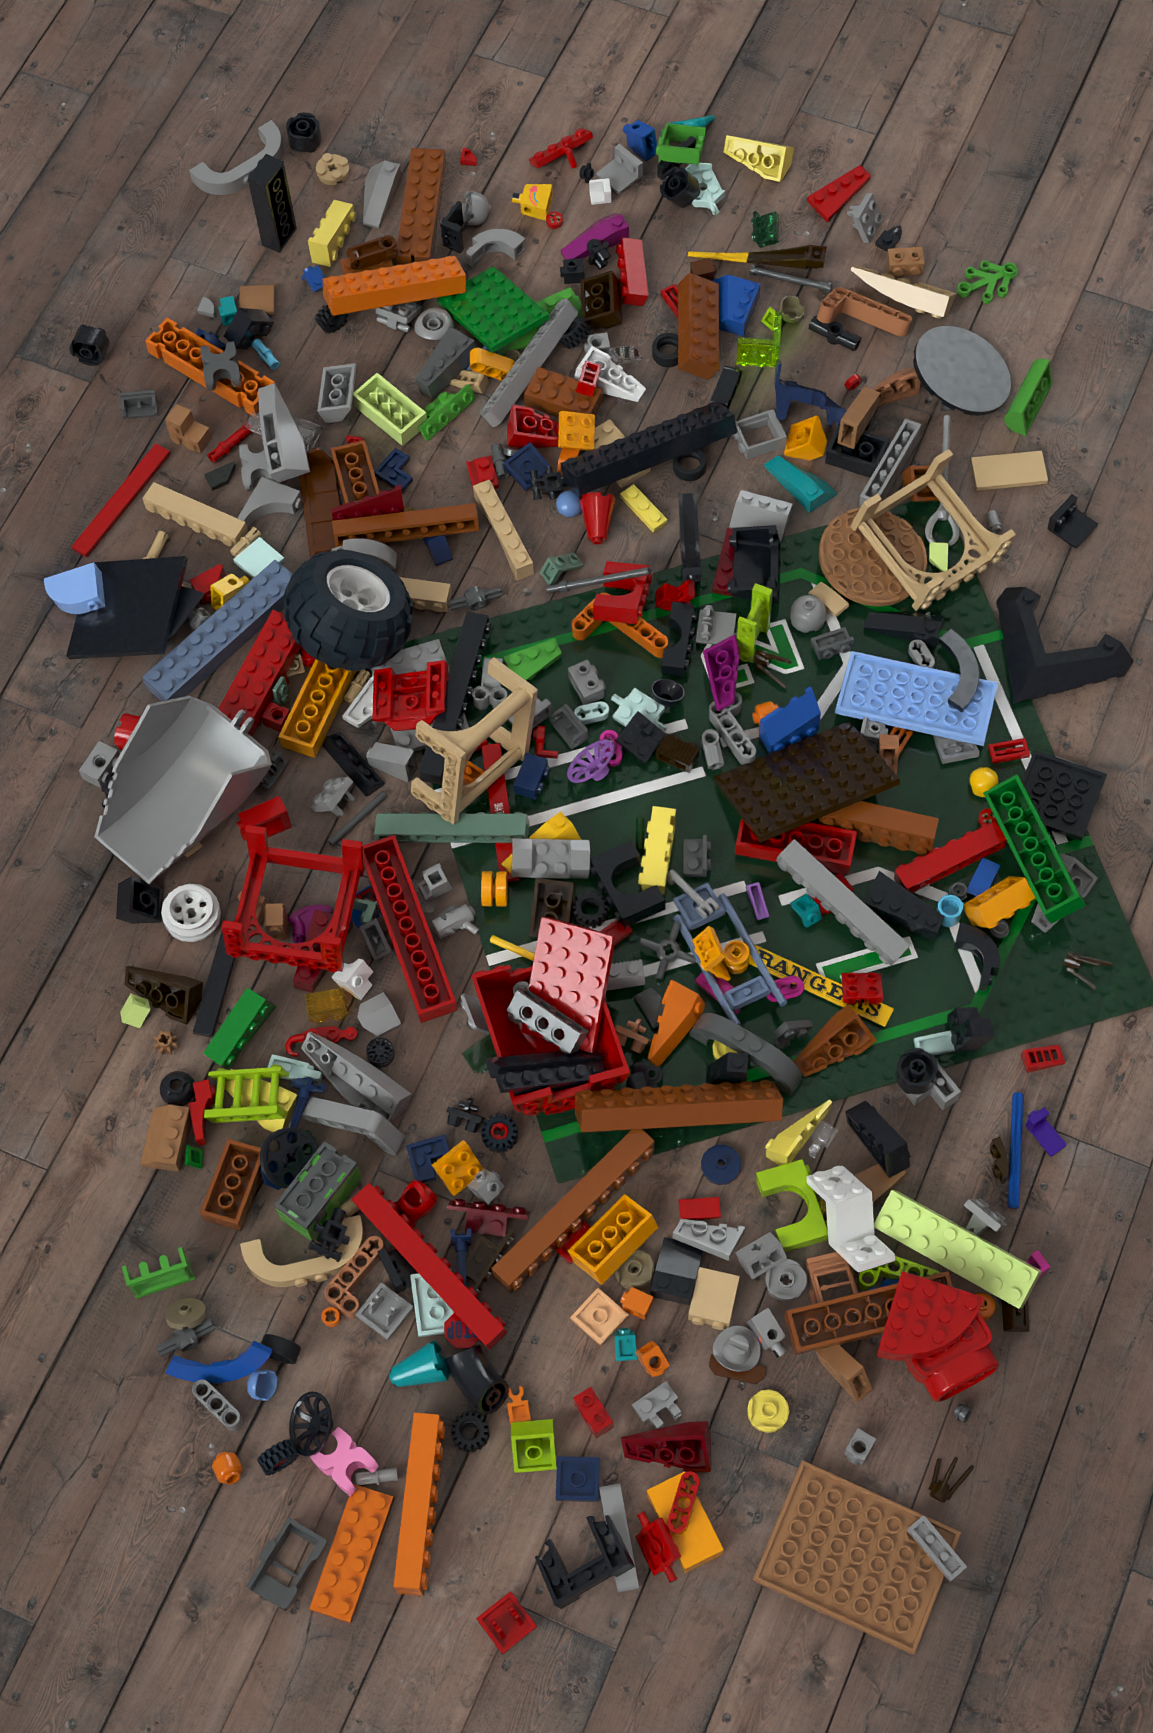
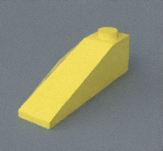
M726 135L723 152L746 165L750 170L757 172L761 177L781 182L792 164L794 148Z
M826 1101L779 1133L775 1139L771 1138L765 1147L767 1149L766 1157L779 1166L791 1163L832 1108V1101Z

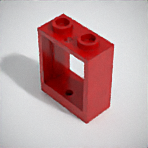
M280 796L238 813L240 821L237 822L244 841L246 840L245 830L247 825L265 827L267 838L292 828L288 812Z

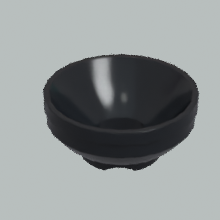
M658 679L651 686L652 698L664 707L675 706L681 703L684 698V688L672 679Z
M174 1071L167 1074L160 1083V1095L164 1102L175 1106L188 1104L195 1096L194 1079L183 1071ZM175 1080L182 1082L178 1090L170 1088L171 1083Z

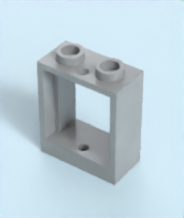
M774 409L735 421L737 433L732 436L734 440L738 441L739 451L741 454H744L746 460L786 446L787 436L776 417ZM768 425L774 439L748 447L742 433Z

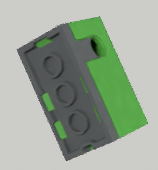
M324 1141L274 1204L280 1219L310 1241L315 1240L319 1234L313 1231L315 1224L322 1225L324 1221L331 1219L334 1208H340L361 1181L362 1176L357 1163L344 1154L340 1157L338 1150Z

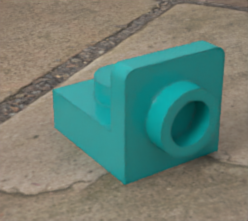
M807 893L790 902L792 909L802 918L806 928L822 919L819 905Z
M630 1328L618 1329V1332H614L616 1361L637 1360L635 1354V1331H631Z

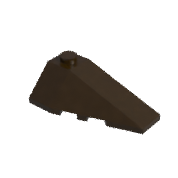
M126 966L125 986L140 997L147 998L152 1002V1006L163 1010L171 1020L186 1025L189 1024L202 1000V981L187 976Z

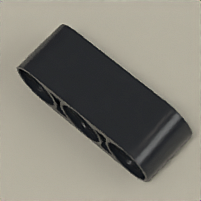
M724 366L710 402L718 401L729 410L741 379L742 370Z

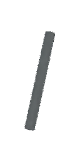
M381 791L328 840L329 844L334 846L387 797V794Z

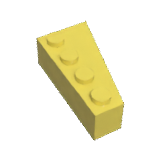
M338 200L332 202L326 212V219L322 218L320 228L314 230L313 235L315 236L308 239L312 263L331 267L333 262L337 260L338 251L343 247L344 238L349 234L350 225L356 218L353 204Z
M656 806L652 808L651 821H648L647 825L649 835L648 838H645L644 843L646 856H642L641 867H644L643 873L639 874L638 880L642 891L657 885L661 894H665L676 826V809Z

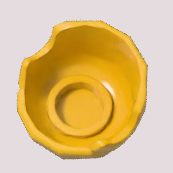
M980 767L974 770L969 777V784L972 787L973 793L980 797H985L983 792L999 784L996 772L988 767Z

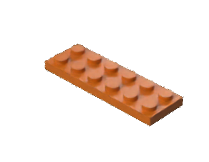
M356 1484L353 1485L357 1491L348 1498L309 1608L311 1611L350 1624L394 1500L393 1496Z

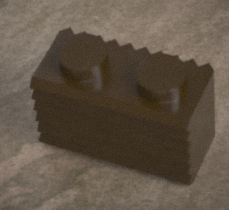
M666 733L656 750V759L690 773L699 758L700 748L693 742L682 741L675 734L669 735Z

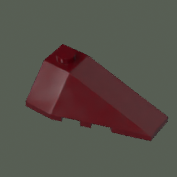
M708 1421L686 1422L621 1438L625 1458L646 1463L653 1461L664 1464V1467L671 1468V1466L683 1468L685 1472H711V1436Z

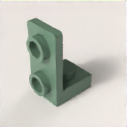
M575 553L548 557L540 574L549 585H555L563 571L579 569L584 564Z
M283 676L280 677L273 688L274 697L271 701L279 706L286 704L290 698L286 679Z
M355 897L353 909L363 911L361 922L365 924L375 919L378 913L377 903L370 899L362 900Z

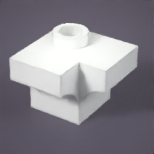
M358 958L354 963H344L343 972H335L332 979L341 989L362 1000L372 987L368 978L373 971L364 960Z

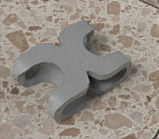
M248 444L239 445L242 463L241 473L245 491L252 490L254 481L258 478L264 477L275 481L269 475L265 450L260 453H252L248 449Z

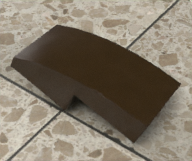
M999 1136L992 1139L989 1150L994 1159L997 1158L993 1163L992 1173L996 1179L1000 1180L1001 1184H1004L1008 1177V1159L1003 1142Z

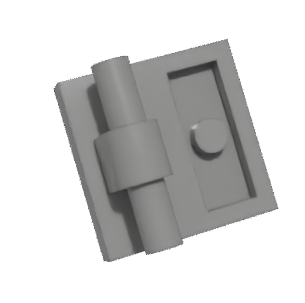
M408 302L376 308V314H378L377 322L383 323L394 330L399 329L409 332L411 326L407 324L421 313L422 306L415 302Z

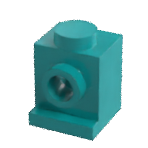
M233 296L220 299L221 306H218L223 326L230 325L237 312Z

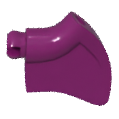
M311 905L295 911L288 918V921L293 926V942L295 944L303 943V939H306L315 910L331 913V906Z

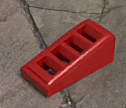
M585 360L576 389L577 393L589 397L593 396L602 365Z
M1060 1045L1030 1048L1021 1052L1026 1073L1065 1064ZM1053 1051H1056L1058 1060H1054ZM1045 1053H1048L1050 1061H1047ZM1041 1054L1043 1062L1039 1061L1038 1055ZM1032 1056H1034V1059H1035V1062H1036V1063H1032V1060H1031V1057H1032Z

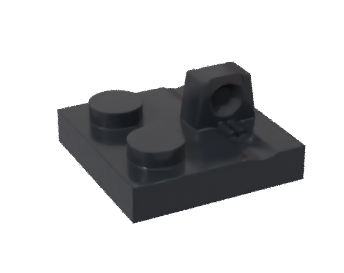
M637 711L614 741L642 764H645L657 749L666 733Z

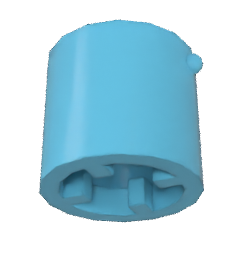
M945 895L939 900L936 911L944 916L942 926L953 927L960 921L964 903L957 896Z

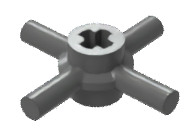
M674 922L669 938L660 943L641 938L639 945L655 950L658 958L661 960L655 978L663 980L668 963L675 961L677 958L694 964L696 962L693 955L680 951V947L676 942L681 927L680 923ZM667 946H670L671 951L674 952L673 954L670 953L669 956L665 955L663 948L667 949Z

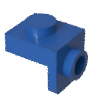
M318 265L314 268L309 266L303 270L304 274L301 278L307 281L313 292L323 287L322 279L326 277Z

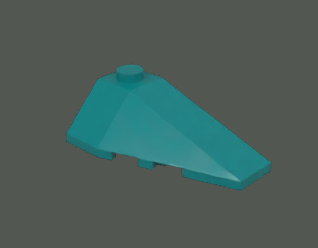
M779 455L764 464V467L809 514L837 495V492L825 480Z

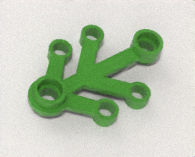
M982 261L980 270L968 267L965 271V277L968 279H973L974 277L982 279L972 284L968 282L959 283L957 293L960 297L966 298L970 295L971 291L988 285L986 292L982 296V301L985 304H990L993 300V291L997 280L1003 278L1002 285L998 287L997 295L999 297H1006L1010 279L1017 276L1018 269L1011 262L1000 266L989 261ZM990 270H992V271H995V272H998V273L992 274V273H988V272H989Z

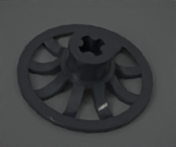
M312 1391L303 1394L295 1403L290 1416L289 1434L290 1440L299 1454L313 1456L325 1446L333 1429V1420L327 1399L321 1393ZM310 1397H316L313 1403L314 1409L310 1404ZM320 1401H322L326 1407L321 1411H319ZM303 1402L309 1414L300 1410L299 1407ZM296 1414L307 1420V1423L295 1424ZM307 1429L296 1439L294 1430ZM319 1436H325L322 1442L319 1441ZM307 1438L304 1445V1449H302L300 1447V1443L302 1440ZM313 1440L317 1448L310 1451V1444Z

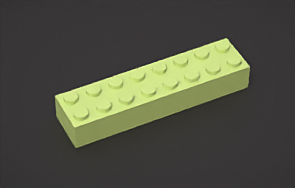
M891 1190L874 1222V1228L1018 1309L1023 1308L1042 1272L897 1190Z

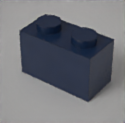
M526 753L513 784L515 794L536 800L537 795L543 791L544 778H548L551 768L548 766V759Z

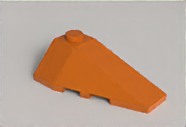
M673 980L670 981L662 1000V1004L665 1005L663 1014L658 1016L657 1020L659 1022L658 1033L653 1035L648 1055L649 1061L658 1067L661 1066L695 1025L705 1008V1002L698 993Z

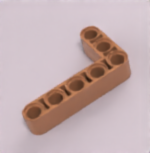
M842 287L834 288L822 300L817 319L820 322L828 324L842 312L901 337L907 336L912 317L908 314Z

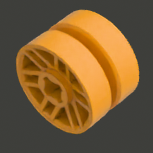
M482 871V906L492 907L495 899L497 907H507V871H497L496 879H494L492 871Z

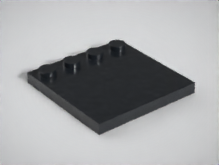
M1034 750L1022 782L1047 830L1082 841L1107 774Z

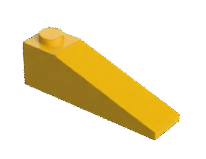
M561 811L546 821L528 838L581 840L574 825ZM512 854L502 863V866L510 874L512 870Z

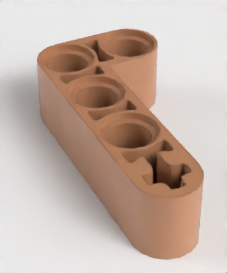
M378 1236L369 1237L325 1289L328 1303L349 1319L356 1318L355 1314L361 1308L357 1298L351 1293L380 1260L377 1251L385 1248L382 1239ZM372 1246H375V1247L379 1246V1249L374 1248V1249L372 1250L371 1247H372ZM360 1260L367 1261L366 1265L362 1267L357 1266V1263ZM352 1275L353 1280L351 1282L343 1281L346 1276ZM333 1291L340 1292L337 1298L330 1297ZM350 1303L356 1305L352 1311L345 1310L346 1306Z

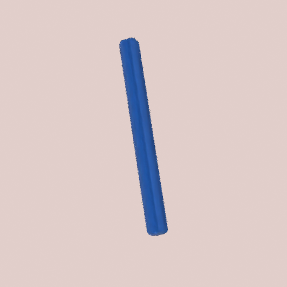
M1014 1092L1012 1095L1008 1207L1011 1209H1017L1020 1205L1024 1094L1020 1092Z

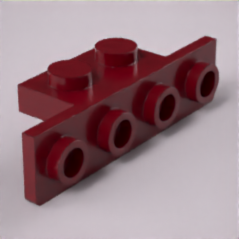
M453 1199L447 1205L449 1210L467 1212L465 1232H467V1229H471V1233L505 1237L508 1217L528 1220L530 1216V1211L519 1206L512 1209L505 1208L503 1204L485 1205L481 1201L465 1203L463 1199Z

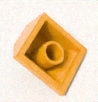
M817 415L790 426L784 450L785 456L810 461L824 456L827 440L820 418Z

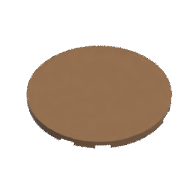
M860 508L848 510L846 513L834 518L825 529L819 544V562L829 583L848 599L868 606H888L910 596L862 532L859 529L854 531L851 528V524ZM890 511L874 519L873 521L904 561L913 568L926 572V549L921 537L912 529L913 527L903 518L900 519L891 514ZM916 575L915 577L918 578L917 581L919 583L921 577L919 575Z

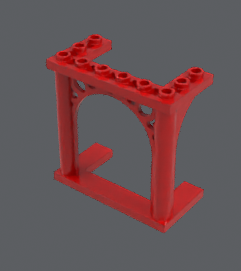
M247 825L245 834L250 860L234 922L223 920L221 927L226 954L234 958L246 957L254 961L266 960L274 964L280 962L290 966L300 965L310 969L320 968L326 969L329 972H343L345 942L360 876L363 877L365 871L362 842L343 839L341 845L343 858L269 847L266 828ZM267 863L342 874L333 918L321 935L304 943L290 944L277 941L263 931L256 917V908ZM254 926L256 927V930L251 931L250 927ZM255 935L262 936L261 941L258 943L249 942ZM315 944H320L321 953L313 950Z

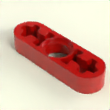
M685 1472L681 1476L668 1517V1528L675 1535H681L686 1531L700 1488V1479L694 1472ZM690 1477H693L696 1483L695 1485L692 1484L689 1490L690 1493H693V1496L686 1493L687 1483L685 1480H689ZM682 1497L690 1500V1505L686 1509H681L678 1506V1501ZM675 1510L681 1514H687L686 1517L684 1515L681 1516L680 1521L683 1526H679L678 1529H674V1524H672L673 1521H677L679 1516L678 1513H675Z

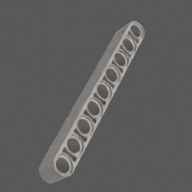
M567 298L558 302L549 315L550 319L542 324L481 410L480 414L492 427L498 426L503 421L511 406L515 404L531 381L537 368L542 366L576 318L578 311Z

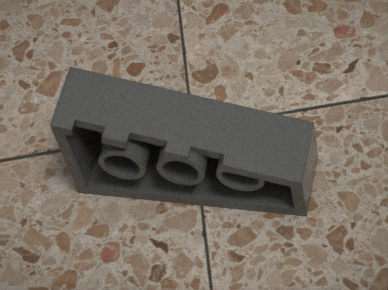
M449 326L415 379L420 393L434 400L470 364V350L477 348L475 340Z

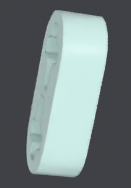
M600 701L579 706L575 709L574 713L585 725L605 720L609 716V706L605 702ZM599 708L602 709V714H600V712L598 711ZM580 713H583L585 717L582 718L580 716Z

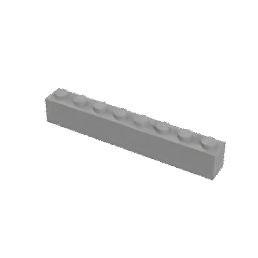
M795 839L779 854L776 859L778 866L783 871H788L797 884H802L810 896L820 900L824 909L832 911L836 915L837 921L841 924L845 923L855 937H860L869 950H874L879 955V959L883 963L892 966L909 948L910 945Z

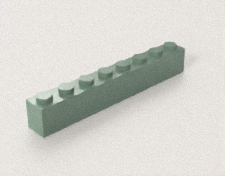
M384 812L383 814L376 815L374 835L377 841L395 835L397 843H512V838L528 839L530 822L527 814L515 812L514 814L496 812L495 814H486L484 812L467 814L460 812L459 821L454 825L449 821H445L440 814H430L428 812H421L420 814L409 812L393 814L391 812Z

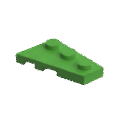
M553 638L504 656V662L509 669L528 681L532 680L542 669H546L561 658L562 652L556 639Z

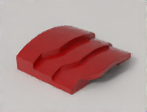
M445 660L427 662V670L396 674L392 667L374 670L372 720L384 722L393 731L416 729V724L421 720L430 726L439 714L445 712V696L448 682L447 662Z

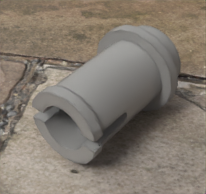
M991 510L989 513H986L989 523L988 529L994 534H999L1002 532L1003 525L999 521L997 511Z

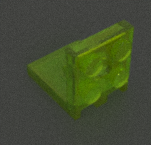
M775 311L773 340L738 338L736 364L776 367L780 349L781 311Z

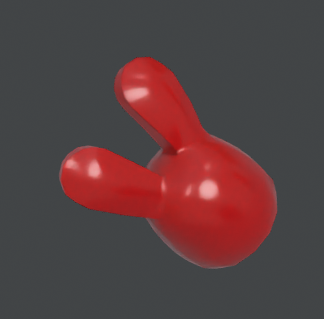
M415 1179L408 1184L400 1199L394 1202V1204L398 1207L396 1212L400 1216L404 1213L411 1221L409 1226L414 1230L417 1221L434 1209L438 1198L428 1186Z

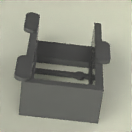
M288 1517L275 1540H269L259 1555L261 1563L248 1582L247 1587L286 1611L314 1562L326 1546V1539ZM291 1531L315 1545L298 1575L280 1565L278 1561H274ZM271 1563L275 1568H280L296 1578L290 1588L265 1574Z

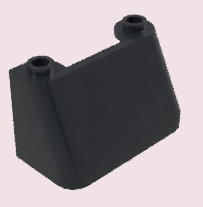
M777 526L733 528L732 535L729 536V543L734 548V576L731 582H728V593H731L732 597L752 600V589L756 583L773 589L772 604H779L781 544Z

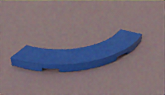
M253 1341L237 1358L231 1361L213 1362L212 1365H204L200 1362L174 1355L165 1374L192 1382H197L198 1380H206L209 1383L229 1382L256 1371L267 1361L273 1349Z

